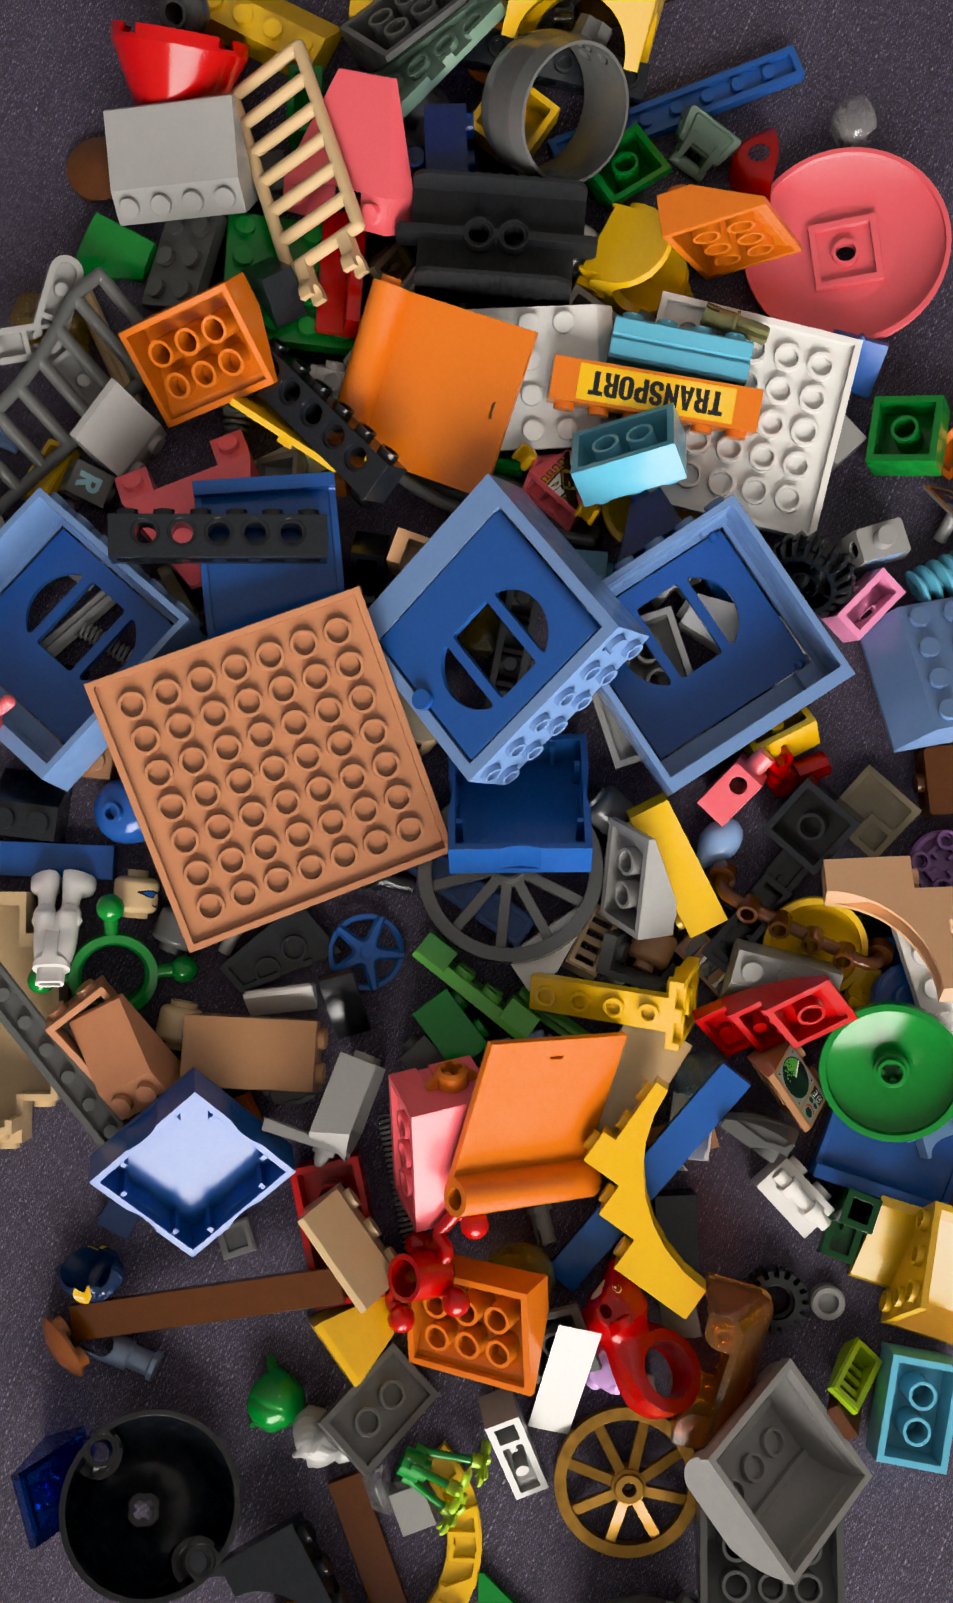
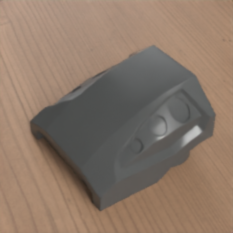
M731 1108L718 1123L720 1127L772 1164L780 1153L786 1157L789 1155L796 1144L800 1132L794 1126L777 1117L745 1108Z

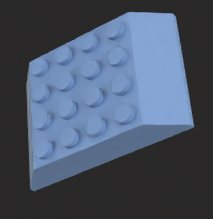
M953 597L897 607L884 614L859 640L893 753L953 742Z

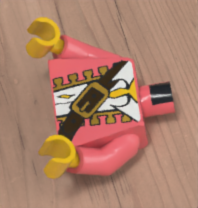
M521 443L511 458L521 463L520 468L522 471L529 470L522 489L536 505L568 532L572 530L581 517L591 526L600 517L602 504L584 506L570 474L572 450L567 449L559 454L537 455L531 446Z

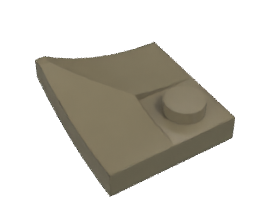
M868 764L839 796L865 819L849 839L869 857H879L922 812L915 803L871 764Z

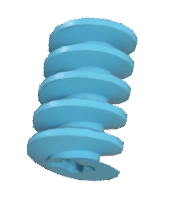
M953 550L949 554L940 555L937 560H929L925 566L919 565L915 567L913 572H905L907 586L917 601L921 603L932 601L931 596L935 600L944 599L943 590L948 596L953 597Z

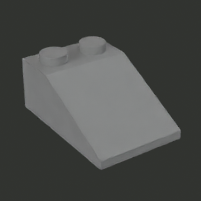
M111 378L69 435L97 466L116 478L144 467L151 455H156L163 448L167 433L145 408L117 381Z
M610 817L600 915L637 940L673 935L674 921L677 915V902L656 840L617 817Z

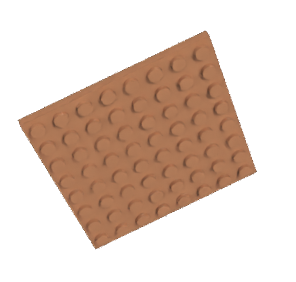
M359 586L83 684L189 953L448 854V832Z

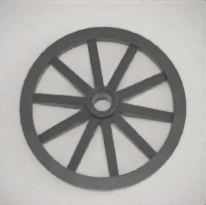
M450 803L441 811L446 829H448V807ZM592 828V865L584 897L537 873H459L433 881V859L418 865L417 875L421 899L430 919L439 932L463 952L481 960L500 964H519L536 961L550 956L569 944L580 934L594 914L603 885V859L600 844ZM491 877L452 924L442 912L435 892ZM524 881L579 907L572 919L554 935ZM501 886L495 946L480 943L463 934L461 931L498 887ZM515 887L543 941L524 947L506 948L512 888Z

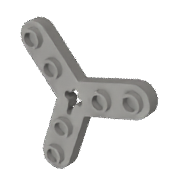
M60 255L50 262L31 324L0 328V366L29 361L39 343L29 345L28 340L39 338L42 336V330L47 331L69 290L84 278L83 267L77 259L69 255ZM73 314L66 325V329L68 331L70 328ZM58 340L48 359L84 401L91 406L102 390Z

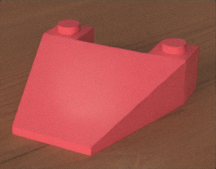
M339 68L323 99L353 189L361 193L360 210L365 222V229L363 231L382 236L395 235L397 222H411L413 184L397 78ZM315 117L312 119L298 147L320 132ZM325 147L284 176L283 195L330 162ZM335 176L287 211L306 216L335 196V190L338 187Z
M239 429L209 441L218 465L157 488L146 466L114 478L124 508L138 509L139 514H153V510L157 508L174 509L175 514H190V510L195 509L192 481L259 477V471L242 430ZM143 528L139 531L148 542L153 541L156 537V531L151 528ZM179 528L174 532L173 539L178 543H186L191 540L193 533L187 528ZM169 564L192 590L202 586L200 564Z

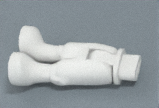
M49 869L40 871L31 877V891L38 897V906L34 910L31 920L34 926V962L32 969L36 973L35 985L38 987H62L65 974L70 973V964L76 950L79 927L83 921L79 908L80 901L83 898L93 896L97 886L96 878L86 872L67 869L64 870L63 878H61L57 871ZM62 889V906L56 912V898Z

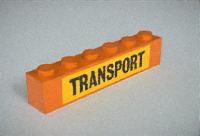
M555 354L552 360L546 402L553 403V409L558 411L574 412V407L588 409V415L600 418H608L609 413L622 415V418L674 402L681 424L690 426V432L711 435V430L725 432L724 438L744 441L746 436H751L757 432L764 390Z

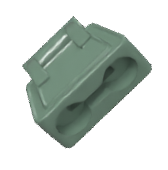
M687 105L683 108L675 133V139L677 140L675 149L670 153L668 160L696 182L700 183L710 167L720 165L740 147L741 140L697 105ZM688 149L700 158L698 164L684 155Z

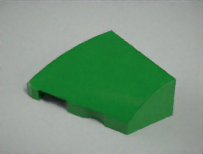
M96 212L84 235L75 259L82 265L84 277L96 267H101L113 281L127 279L130 282H145L151 272L158 248L151 240L124 226H120L115 221Z

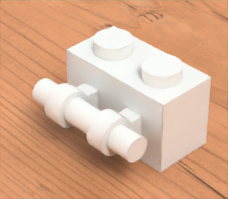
M780 1153L773 1164L769 1162L751 1181L805 1239L816 1227L823 1231L830 1226L832 1221L828 1216L835 1209L827 1201L832 1196L818 1181L812 1185L803 1176L808 1170L794 1155L788 1159Z

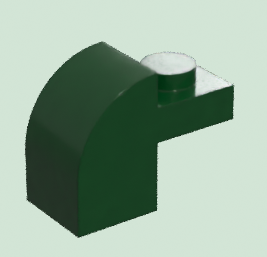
M841 1186L838 1188L829 1202L835 1209L828 1216L832 1222L828 1228L823 1230L816 1251L853 1265L863 1232L872 1235L883 1201L848 1187Z

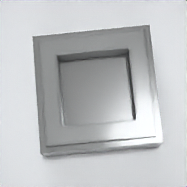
M249 1214L236 1218L230 1227L217 1237L224 1261L256 1251L259 1248Z

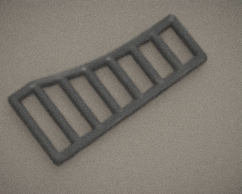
M101 267L93 269L69 290L36 351L14 381L0 395V428L35 466L20 480L0 458V479L10 488L0 497L1 516L79 447L66 429L27 387L40 370L81 418L90 407L48 359L57 341H60L101 390L110 380L66 329V325L75 309L134 377L124 389L134 398L146 387L123 343L84 298L96 286L100 285L132 325L145 319ZM18 397L60 443L46 457L5 413Z

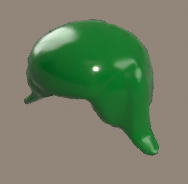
M269 1354L267 1357L268 1371L251 1388L247 1400V1409L252 1420L248 1426L249 1429L258 1426L264 1431L273 1433L294 1424L296 1416L304 1409L305 1392L297 1380L277 1364L275 1356Z

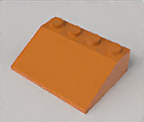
M692 184L675 185L670 187L667 192L656 195L662 237L705 280L803 251L802 244L765 196Z
M243 272L155 313L118 333L168 428L230 403L232 398L244 397L278 381L260 305Z
M454 1254L452 1258L455 1267L453 1285L464 1289L468 1293L470 1299L469 1309L467 1313L460 1317H452L443 1310L442 1297L406 1303L414 1311L415 1315L414 1326L407 1332L409 1362L531 1397L535 1393L549 1312L548 1275Z

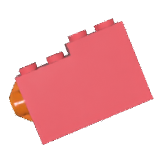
M470 1055L430 1064L428 1068L420 1070L413 1068L388 1074L394 1188L416 1233L432 1229L447 1212L444 1203L445 1185L480 1070Z

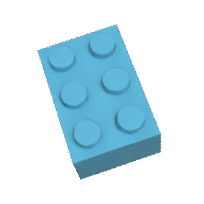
M674 402L573 433L570 474L585 507L605 504L612 499L630 494L636 495L647 489L661 485H671L687 478L686 435Z
M882 1342L880 1359L883 1363L877 1373L865 1447L876 1462L947 1475L953 1437V1356L951 1354Z

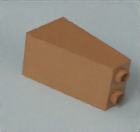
M206 1012L184 1014L180 1078L195 1067L220 1088L297 1092L317 1091L320 1089V1084H324L326 1078V1064L321 1063L322 1049H326L328 1045V1028H324V1020Z

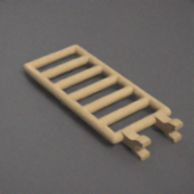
M296 39L232 88L230 93H234L253 182L278 260L292 266L295 277L297 276L299 282L298 292L300 299L306 301L311 298L313 306L318 307L327 301L324 289L318 282L313 267L318 261L339 248L342 255L340 259L341 266L344 272L348 273L353 270L355 277L361 279L370 273L366 260L360 253L355 238L365 229V222L306 45L303 40ZM296 58L300 73L248 113H245L241 100ZM305 88L310 102L255 143L251 128ZM315 117L320 132L264 172L260 157ZM325 147L330 162L274 201L269 187ZM335 176L340 192L283 231L279 216ZM345 207L350 223L293 261L288 246Z

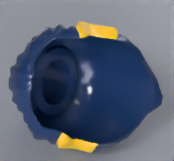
M104 1245L100 1246L99 1249L93 1246L80 1248L56 1269L57 1277L63 1289L70 1297L82 1304L101 1302L108 1299L119 1289L125 1277L124 1265L120 1261L117 1252L106 1248Z

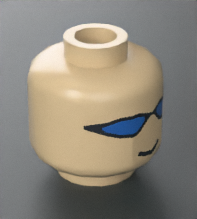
M128 869L127 876L122 875L115 879L113 894L119 896L125 906L121 917L147 919L148 914L154 913L157 910L160 884L158 880L148 878L149 871Z

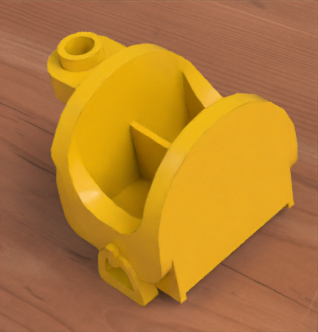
M613 203L612 207L614 210L598 237L596 257L586 260L584 265L579 266L583 276H579L575 284L580 285L605 305L612 306V310L621 315L625 312L638 313L640 309L657 315L663 291L693 298L688 282V264L662 237L658 210L641 203H631L630 206Z

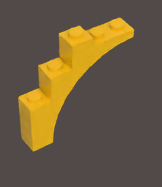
M657 1075L652 1083L646 1080L635 1095V1098L639 1101L633 1110L625 1109L615 1124V1127L619 1129L618 1131H615L605 1123L600 1132L596 1129L591 1132L583 1144V1147L587 1149L583 1161L615 1183L613 1185L609 1182L598 1198L601 1202L599 1215L630 1237L628 1238L624 1235L613 1251V1254L616 1255L614 1269L686 1320L706 1292V1279L688 1265L667 1240L654 1215L646 1188L644 1166L646 1140L654 1115L669 1088V1083Z

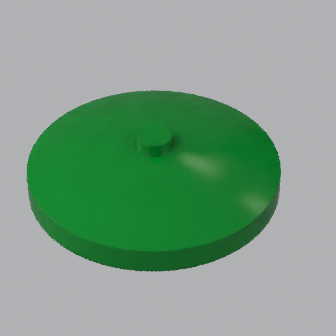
M879 1001L854 1009L858 1019L829 1032L821 1051L819 1062L820 1084L825 1099L833 1112L854 1131L866 1137L885 1142L913 1141L928 1136L940 1129L953 1116L952 1031L937 1016L910 1003Z

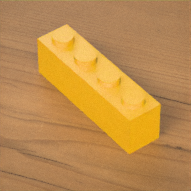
M661 793L627 810L626 812L631 820L627 824L656 840L677 902V915L674 922L679 931L686 928L690 938H693L727 921L728 918L665 794Z

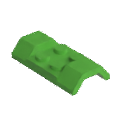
M432 930L412 956L515 1039L528 1038L540 1021V1015L533 1009H529V1006L514 994L505 1003L502 1000L504 994L490 982H487L484 986L475 978L477 972L461 960L458 964L454 962L453 959L459 953V950L435 930Z

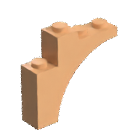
M910 856L823 859L821 881L824 906H837L860 911L896 930L913 946L926 964L936 988L938 1001H953V886L919 888V872L917 868H912Z

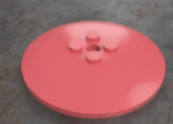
M845 147L828 150L795 164L780 175L771 186L770 204L802 244L803 251L745 268L751 293L766 316L832 333L834 329L857 335L864 333L865 337L881 340L912 322L928 306L937 293L944 279L951 253L952 234L949 214L944 200L931 180L920 169L905 159L874 148ZM843 247H849L854 250L855 256L848 261H842L836 256V253Z

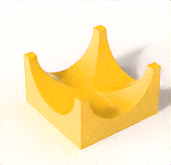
M509 0L501 35L515 39L518 32L519 34H524L536 30L545 14L563 0ZM602 0L613 11L622 28L625 41L623 69L638 73L640 62L648 63L665 0Z

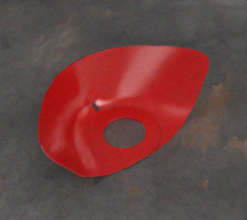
M774 127L744 140L740 147L733 152L728 170V181L733 191L765 196L770 203L772 180L779 156V142ZM758 144L766 145L770 150L769 156L763 161H753L748 156L751 147Z

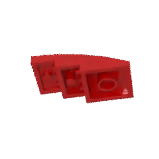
M827 975L791 978L759 985L722 997L692 1011L694 1021L726 1057L751 1045L759 1053H762L787 1040L796 1049L858 1019L856 1012Z

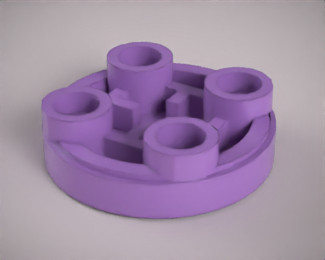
M937 830L921 835L913 842L907 853V856L911 857L912 868L918 869L921 888L953 886V831Z

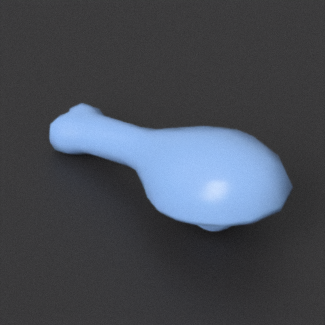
M731 818L723 827L714 821L704 828L700 834L696 857L703 870L708 866H712L716 861H727L736 854L743 840V829L737 820Z

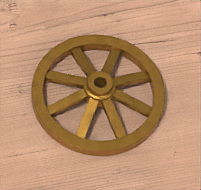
M616 1404L600 1408L576 1423L566 1435L559 1448L553 1475L554 1491L559 1511L573 1534L597 1552L618 1558L647 1556L673 1543L690 1524L695 1514L696 1499L687 1486L686 1492L646 1484V1482L681 1458H684L685 1465L695 1453L686 1435L671 1419L653 1420L643 1418L626 1404ZM621 1420L638 1421L628 1463L622 1462L604 1426L605 1424ZM649 1425H652L665 1433L676 1446L640 1470L639 1466ZM592 1431H595L613 1467L612 1472L572 1457L580 1442ZM570 1469L610 1487L571 1503L566 1487L567 1470ZM627 1483L634 1484L633 1488L629 1490L623 1489V1486ZM647 1497L681 1504L674 1518L664 1528L659 1530L642 1499ZM615 1499L617 1500L605 1536L592 1530L578 1516ZM628 1505L634 1507L649 1534L648 1537L637 1540H616Z

